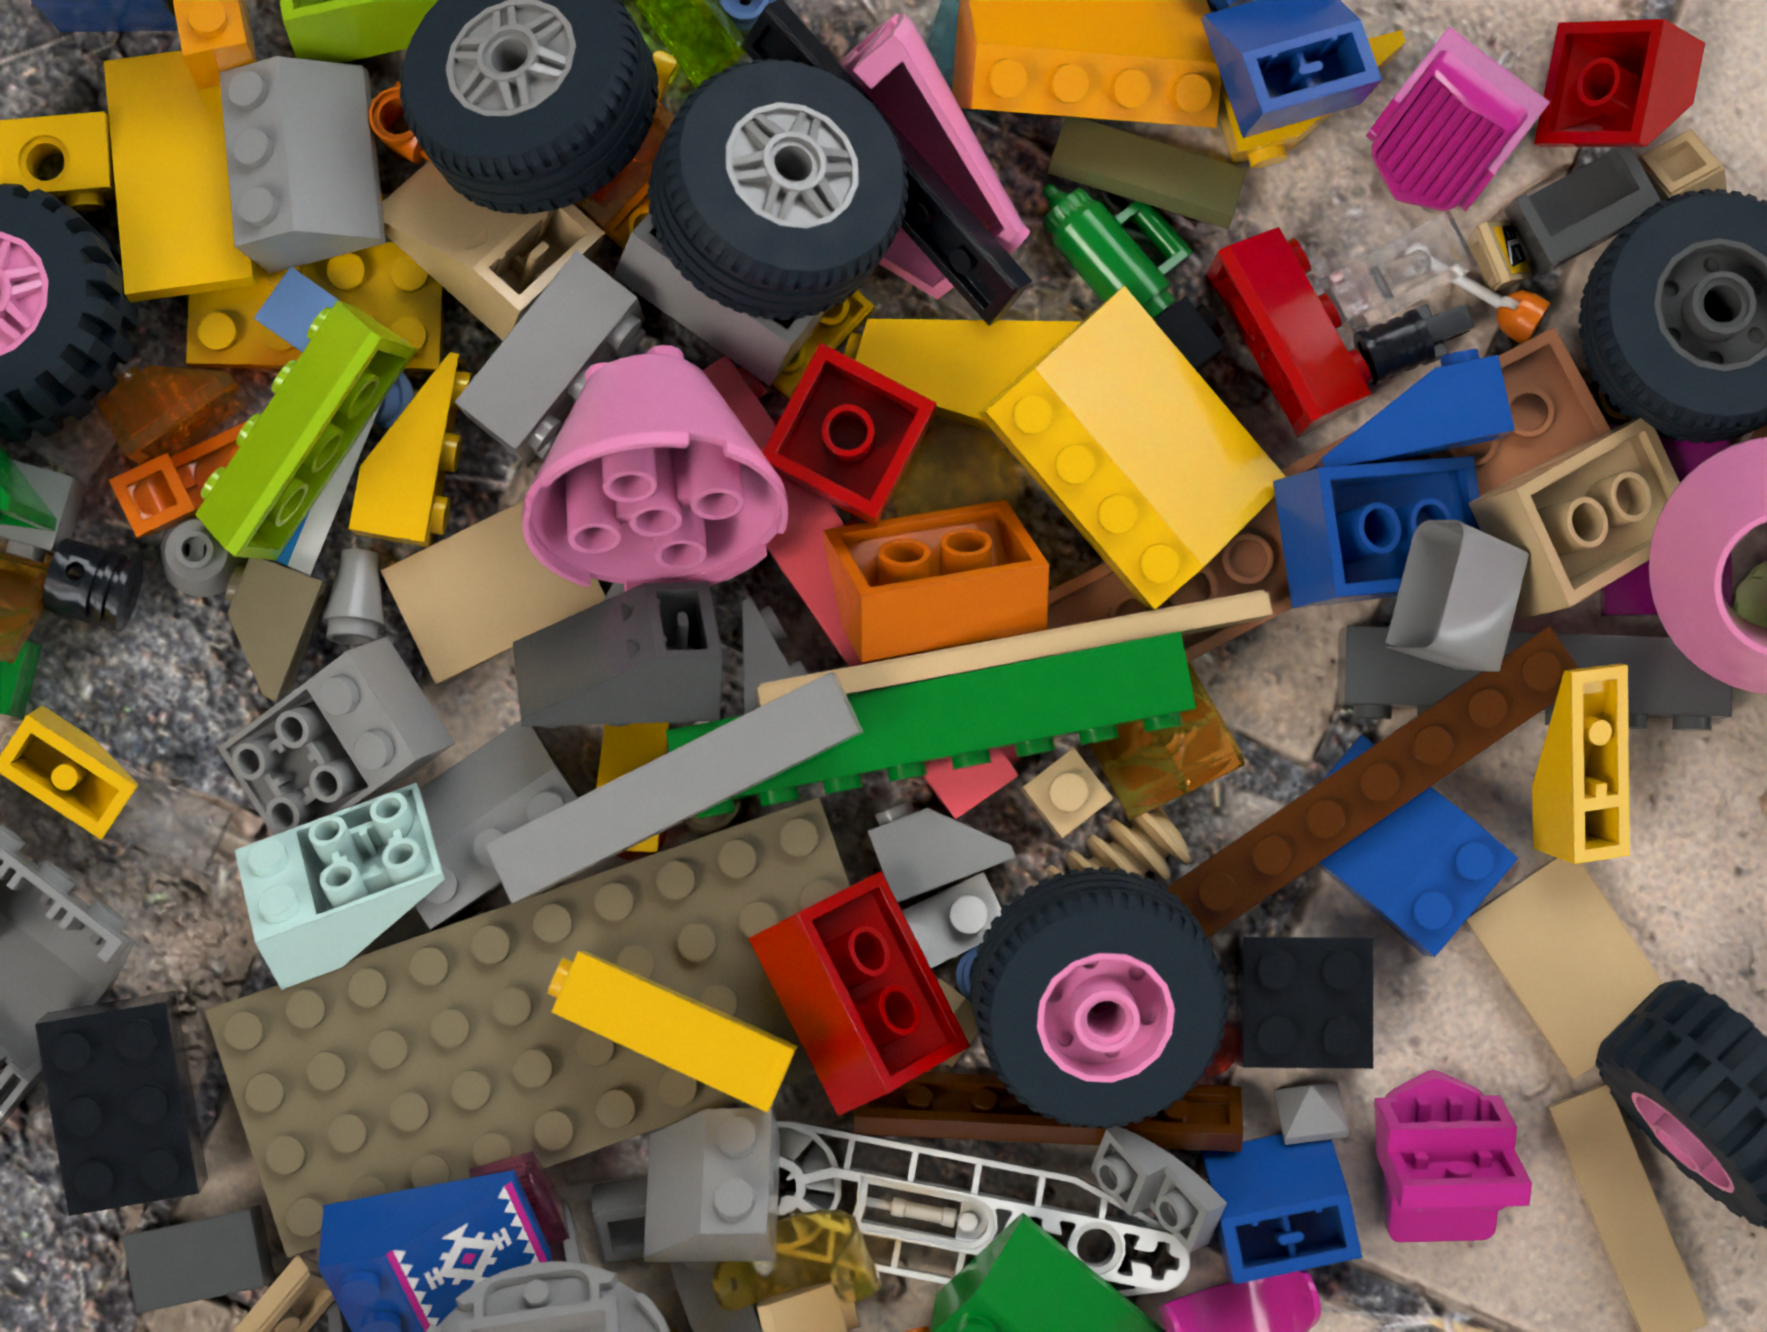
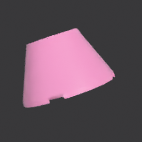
M1763 437L1746 440L1715 453L1695 467L1677 485L1666 501L1653 531L1649 556V579L1653 601L1666 632L1691 662L1713 678L1730 686L1749 692L1767 694V628L1755 625L1738 615L1725 601L1721 591L1723 568L1731 550L1747 532L1767 522V438Z

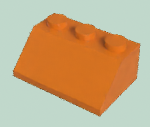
M1007 500L880 520L877 527L867 522L823 530V542L842 628L861 662L895 659L902 655L943 650L965 644L1047 630L1049 563Z

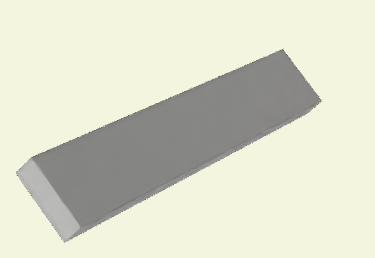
M829 672L485 844V847L511 904L520 903L863 733V730L837 674Z

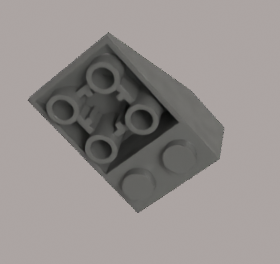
M709 581L643 583L513 642L521 727L541 726L545 728H560L565 725L595 724L626 726L631 723L662 722L685 725L697 721H719L723 654Z

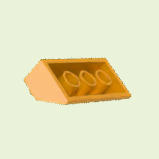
M959 0L952 93L960 108L1217 128L1221 75L1201 21L1204 15L1210 13L1207 0Z

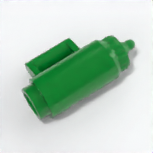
M1053 184L1044 186L1042 192L1048 200L1049 213L1042 220L1043 226L1052 235L1053 245L1103 303L1122 286H1125L1154 320L1177 302L1168 291L1171 284L1165 277L1186 261L1194 252L1154 206L1135 201L1116 217H1113L1100 201L1093 200L1081 188L1069 194L1059 191ZM1130 220L1136 223L1166 258L1167 261L1158 268L1123 229V226Z

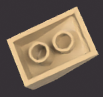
M1636 418L1511 478L1468 504L1482 532L1530 553L1516 605L1519 615L1523 619L1572 607L1647 562L1650 556L1652 535L1658 517L1666 501L1680 482L1656 429L1642 418Z

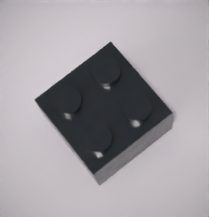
M1236 936V1065L1243 1068L1373 1069V938Z

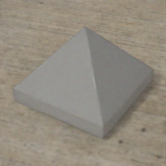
M1337 1082L1274 1090V1098L1285 1145L1349 1137L1348 1124Z

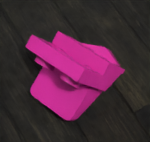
M1449 26L1368 131L1366 137L1373 141L1371 147L1372 159L1396 201L1438 211H1447L1459 206L1466 212L1550 102Z
M1432 1069L1392 1089L1386 1094L1385 1098H1375L1376 1156L1383 1170L1385 1227L1392 1240L1395 1242L1487 1240L1496 1231L1499 1210L1504 1209L1506 1206H1530L1532 1182L1515 1151L1517 1125L1500 1095H1484L1476 1087Z

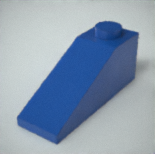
M1468 349L1440 357L1441 367L1430 371L1323 456L1314 465L1315 468L1395 462L1504 439L1515 431L1498 355L1479 358L1478 349Z

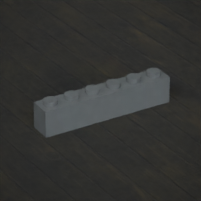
M1345 626L1339 630L1337 706L1353 707V718L1392 719V708L1417 709V715H1419L1482 672L1455 670L1386 648L1395 647L1386 643L1389 627ZM1510 631L1504 656L1539 632ZM1555 633L1579 668L1617 663L1628 665L1629 729H1647L1648 718H1673L1672 730L1712 731V720L1732 717V686L1713 678L1697 667L1681 652L1670 637ZM1555 702L1538 713L1545 714V725L1549 726Z

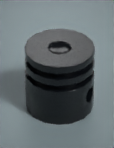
M65 538L55 551L46 575L42 597L43 609L86 623L93 621L94 625L103 628L109 625L110 630L121 632L129 622L136 606L143 579V561L133 557L128 560V557L123 554L116 553L113 555L109 550Z

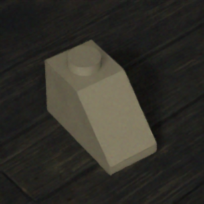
M249 558L246 567L239 564L229 580L225 600L232 603L227 615L263 697L279 702L292 692L332 586L268 560Z

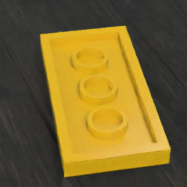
M386 242L385 244L294 267V269L338 300L358 307L415 347L417 351L403 372H434L443 361L445 288L394 242ZM255 263L257 285L189 294L186 364L190 367L282 369L291 360L297 362L302 352L254 319L288 269L269 274Z

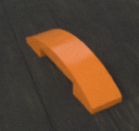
M246 422L171 457L168 453H165L109 479L137 539L168 529L178 522L195 515L204 501L200 496L204 484L218 468L222 466L227 467L239 449V446L236 445V439Z

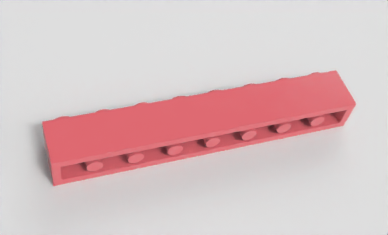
M725 355L704 369L703 372L718 390L758 448L763 452L782 414L773 420L759 402V399L767 394L760 380L743 367L739 366L736 368L730 358ZM780 477L787 494L788 521L784 534L776 533L766 545L768 553L847 667L879 662L875 660L861 662L842 628L823 542L824 529L859 523L853 518L844 524L830 502ZM931 650V651L919 652V653H914V654L902 655V656H899L898 658H900V657H905V656L916 655V654H921V653L932 652V651H938V650ZM1014 746L989 751L991 763L953 770L951 758L925 763L928 775L923 777L952 819L957 820L1019 776L1012 766L1021 759V757L1017 758Z

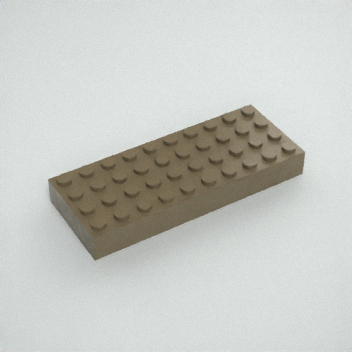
M820 797L543 892L520 903L509 904L359 956L349 961L342 968L281 990L279 985L204 1010L286 1257L290 1258L320 1247L324 1205L515 1170L519 1178L676 1123L702 1110L716 1109L739 1101L737 1098L552 1013V1008L557 999L547 994L552 978L562 958L573 962L578 951L584 950L797 1044V1050L781 1086L816 1074L748 938L850 887Z

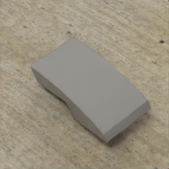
M1117 1125L1106 1129L1090 1168V1172L1096 1177L1101 1188L1111 1195L1129 1216L1149 1207L1156 1214L1161 1225L1171 1232L1189 1253L1209 1244L1227 1204L1226 1201L1192 1169L1156 1144Z

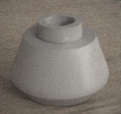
M195 515L168 528L160 546V563L166 578L181 592L195 597H212L225 592L235 568L239 564L245 566L247 560L244 557H235L225 550Z

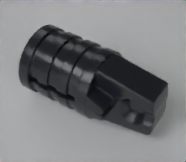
M1428 304L1404 312L1402 317L1390 319L1385 324L1380 323L1370 328V330L1362 329L1353 334L1354 348L1360 352L1369 367L1373 378L1371 383L1376 386L1385 382L1388 377L1392 378L1400 375L1403 371L1415 369L1420 364L1425 366L1440 360V357L1449 354L1444 343L1468 333L1474 328V323L1465 304L1434 316Z

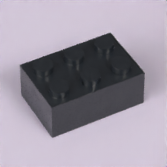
M175 991L47 1012L35 1023V1030L68 1215L72 1216L199 1194L208 1180Z

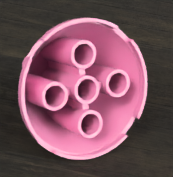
M669 345L655 346L649 349L646 354L628 356L610 363L602 362L590 366L584 375L585 385L529 488L522 506L524 538L528 548L540 563L553 573L575 584L589 588L591 585L590 578L624 584L625 592L643 583L709 581V586L736 577L763 560L767 556L766 545L776 533L784 534L787 526L788 502L785 487L779 475L707 375L696 365L684 360V354L679 348Z

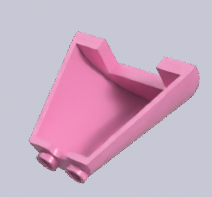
M904 12L900 16L895 14L871 32L838 63L1010 255L1027 238L1030 230L1023 224L916 25ZM900 227L879 265L938 300L954 286Z

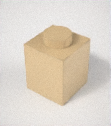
M1072 748L1020 789L1059 840L1114 799L1075 748Z

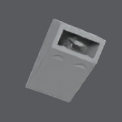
M384 637L347 650L218 747V750L271 834L276 835L380 796L417 772L453 746L455 742L389 638Z

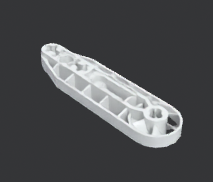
M776 1119L781 1137L779 1167L789 1171L786 1177L787 1181L793 1178L796 1181V1191H785L781 1201H778L776 1252L946 1285L963 1269L966 1253L978 1255L1023 1212L1028 1217H1038L1041 1228L1048 1233L1061 1235L1060 1222H1071L1065 1235V1248L1104 1280L1131 1285L1115 1287L1124 1297L1166 1292L1176 1288L1187 1278L1191 1268V1253L1186 1250L1171 1232L1161 1225L1160 1221L1142 1211L1133 1216L1144 1221V1223L1105 1216L1107 1202L1122 1210L1124 1209L1111 1195L1074 1174L879 1136L853 1134V1131L791 1119ZM819 1134L849 1139L844 1165L838 1163L832 1147ZM814 1140L817 1144L799 1162L796 1158ZM855 1141L911 1151L907 1177L850 1166ZM919 1153L975 1164L970 1189L915 1179ZM982 1165L1038 1176L1033 1201L978 1191ZM1046 1178L1074 1183L1098 1196L1096 1214L1043 1204L1042 1198ZM841 1179L858 1182L857 1199L852 1215L835 1212L841 1199ZM868 1184L960 1201V1212L956 1214L957 1209L941 1208L915 1203L898 1197H893V1201L868 1197ZM806 1189L835 1193L834 1197L809 1192ZM865 1206L891 1211L890 1216L913 1218L938 1223L941 1226L954 1228V1224H957L955 1236L864 1219L862 1216ZM787 1213H790L798 1234L796 1238L793 1237L786 1216ZM826 1226L832 1227L827 1252L799 1246L813 1240ZM838 1229L895 1239L891 1263L888 1264L834 1253ZM1090 1229L1107 1231L1112 1238L1110 1254L1099 1262L1085 1261L1077 1253L1079 1238ZM1126 1233L1133 1234L1134 1236L1130 1244L1135 1250L1154 1252L1157 1242H1165V1249L1170 1255L1175 1257L1173 1264H1162L1159 1274H1152L1151 1267L1147 1261L1128 1256L1129 1269H1119L1125 1256L1124 1235ZM902 1241L957 1251L954 1276L898 1266Z

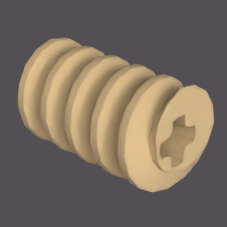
M1159 804L1151 807L1152 813L1146 810L1140 813L1128 811L1132 826L1130 829L1115 819L1107 822V829L1111 839L1110 844L1094 834L1088 836L1086 842L1091 858L1087 859L1075 850H1069L1065 853L1069 870L1078 869V872H1082L1084 868L1093 867L1094 870H1099L1100 867L1110 868L1111 871L1123 869L1128 874L1130 872L1140 874L1143 879L1146 877L1145 873L1149 870L1164 880L1169 879L1171 875L1166 861V857L1172 855L1185 865L1192 861L1185 840ZM1049 865L1045 868L1051 879H1053V875L1060 872L1062 875L1066 874L1054 865Z

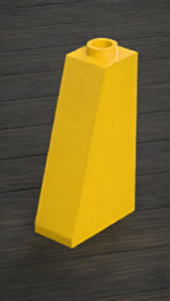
M867 319L862 335L851 332L844 355L936 402L935 415L993 432L977 412L1082 321L998 320L988 326L984 320Z
M584 950L577 952L573 962L562 958L547 991V994L557 998L552 1008V1013L767 1113L776 1098L798 1047L797 1044Z

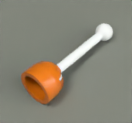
M1412 243L1405 250V260L1410 266L1415 268L1424 266L1494 306L1500 329L1519 344L1530 340L1551 302L1541 296L1525 290L1515 291L1502 297L1431 256L1428 247L1423 243Z

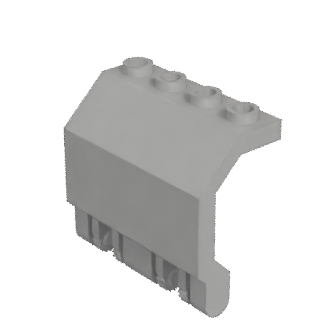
M1 823L0 1071L6 1063L8 1065L0 1074V1126L15 1112L35 1084L44 1076L35 1023L47 1012L101 1003L112 990L136 943L134 939L122 931L128 922L120 914L99 900H95L91 906L71 891L76 885L72 877L47 860H44L40 866L31 861L20 852L25 842Z

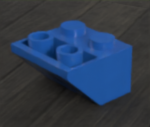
M1256 0L1209 13L1201 18L1243 138L1360 105L1382 81L1361 19L1341 0Z
M1279 1133L1245 1140L1242 1143L1241 1152L1200 1150L1207 1183L1227 1203L1216 1228L1226 1275L1233 1284L1363 1258L1349 1192L1332 1139L1285 1145L1283 1134Z

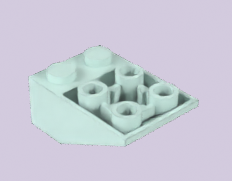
M417 782L234 850L255 944L281 990L344 967L445 880Z

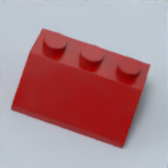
M1277 227L1217 251L1206 275L1298 439L1363 404L1371 395L1367 384L1373 382V378L1360 352L1356 348L1348 351L1336 331L1337 328L1342 326V321L1333 302L1326 293L1317 296L1305 275L1311 271V265L1302 246L1294 237L1286 240L1281 229Z
M882 871L748 938L838 1116L888 1094L970 1047Z

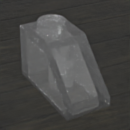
M1447 210L1319 279V282L1336 307L1342 321V326L1347 336L1393 316L1478 267V264L1450 210Z

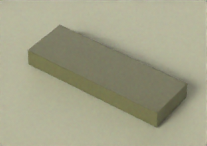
M1065 116L1047 173L1229 230L1247 169L1081 117Z

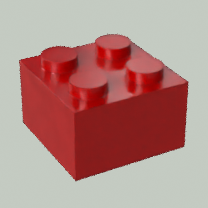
M820 342L762 453L776 473L783 479L877 527L936 414L937 403Z

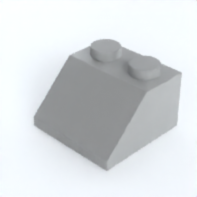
M758 1108L705 1109L650 1134L643 1254L645 1262L776 1261L781 1137L772 1108H770L768 1113Z

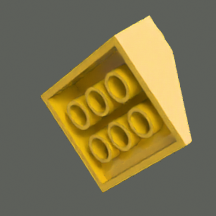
M1122 286L977 412L1143 607L1154 610L1204 568L1275 496L1273 481L1286 477L1125 286Z

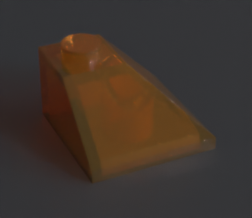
M149 365L142 371L138 367H132L116 376L118 379L116 385L108 395L98 400L97 404L126 457L142 465L165 453H168L171 457L184 451L256 401V398L247 387L227 371Z

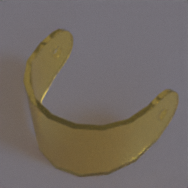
M820 1209L795 1214L777 1221L776 1261L719 1262L715 1268L712 1283L716 1301L721 1308L727 1311H734L773 1295L831 1281L834 1292L841 1301L846 1303L856 1302L880 1289L882 1280L856 1218L843 1210Z

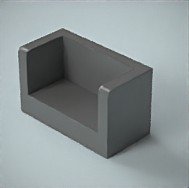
M1612 147L1603 157L1529 196L1524 193L1513 199L1504 211L1541 276L1615 237L1634 218L1642 214L1650 206L1653 207L1661 199L1632 147Z
M260 1205L247 1207L233 1213L162 1228L138 1230L122 1236L137 1314L261 1288L276 1280Z

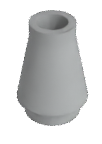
M354 548L341 551L338 572L321 620L327 626L326 638L329 641L344 645L361 646L378 640V632L385 629L378 569L380 555L378 553Z

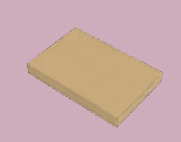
M524 500L380 570L435 684L438 686L512 650L514 641L603 602L606 596L599 580L590 578L591 585L589 588L575 584L550 571L532 554L525 541L522 528V506Z
M1554 857L1474 911L1465 921L1469 930L1572 1080H1576L1596 1066V1057L1600 1043L1660 984H1663L1582 863L1572 864Z

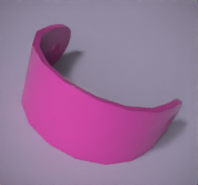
M1301 1270L1239 1284H1233L1230 1281L1170 1300L1160 1305L1159 1311L1165 1332H1308L1320 1319L1321 1305L1311 1275L1307 1270Z

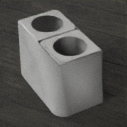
M1458 520L1424 521L1416 529L1411 541L1386 643L1395 647L1386 648L1455 670L1500 672L1530 553Z

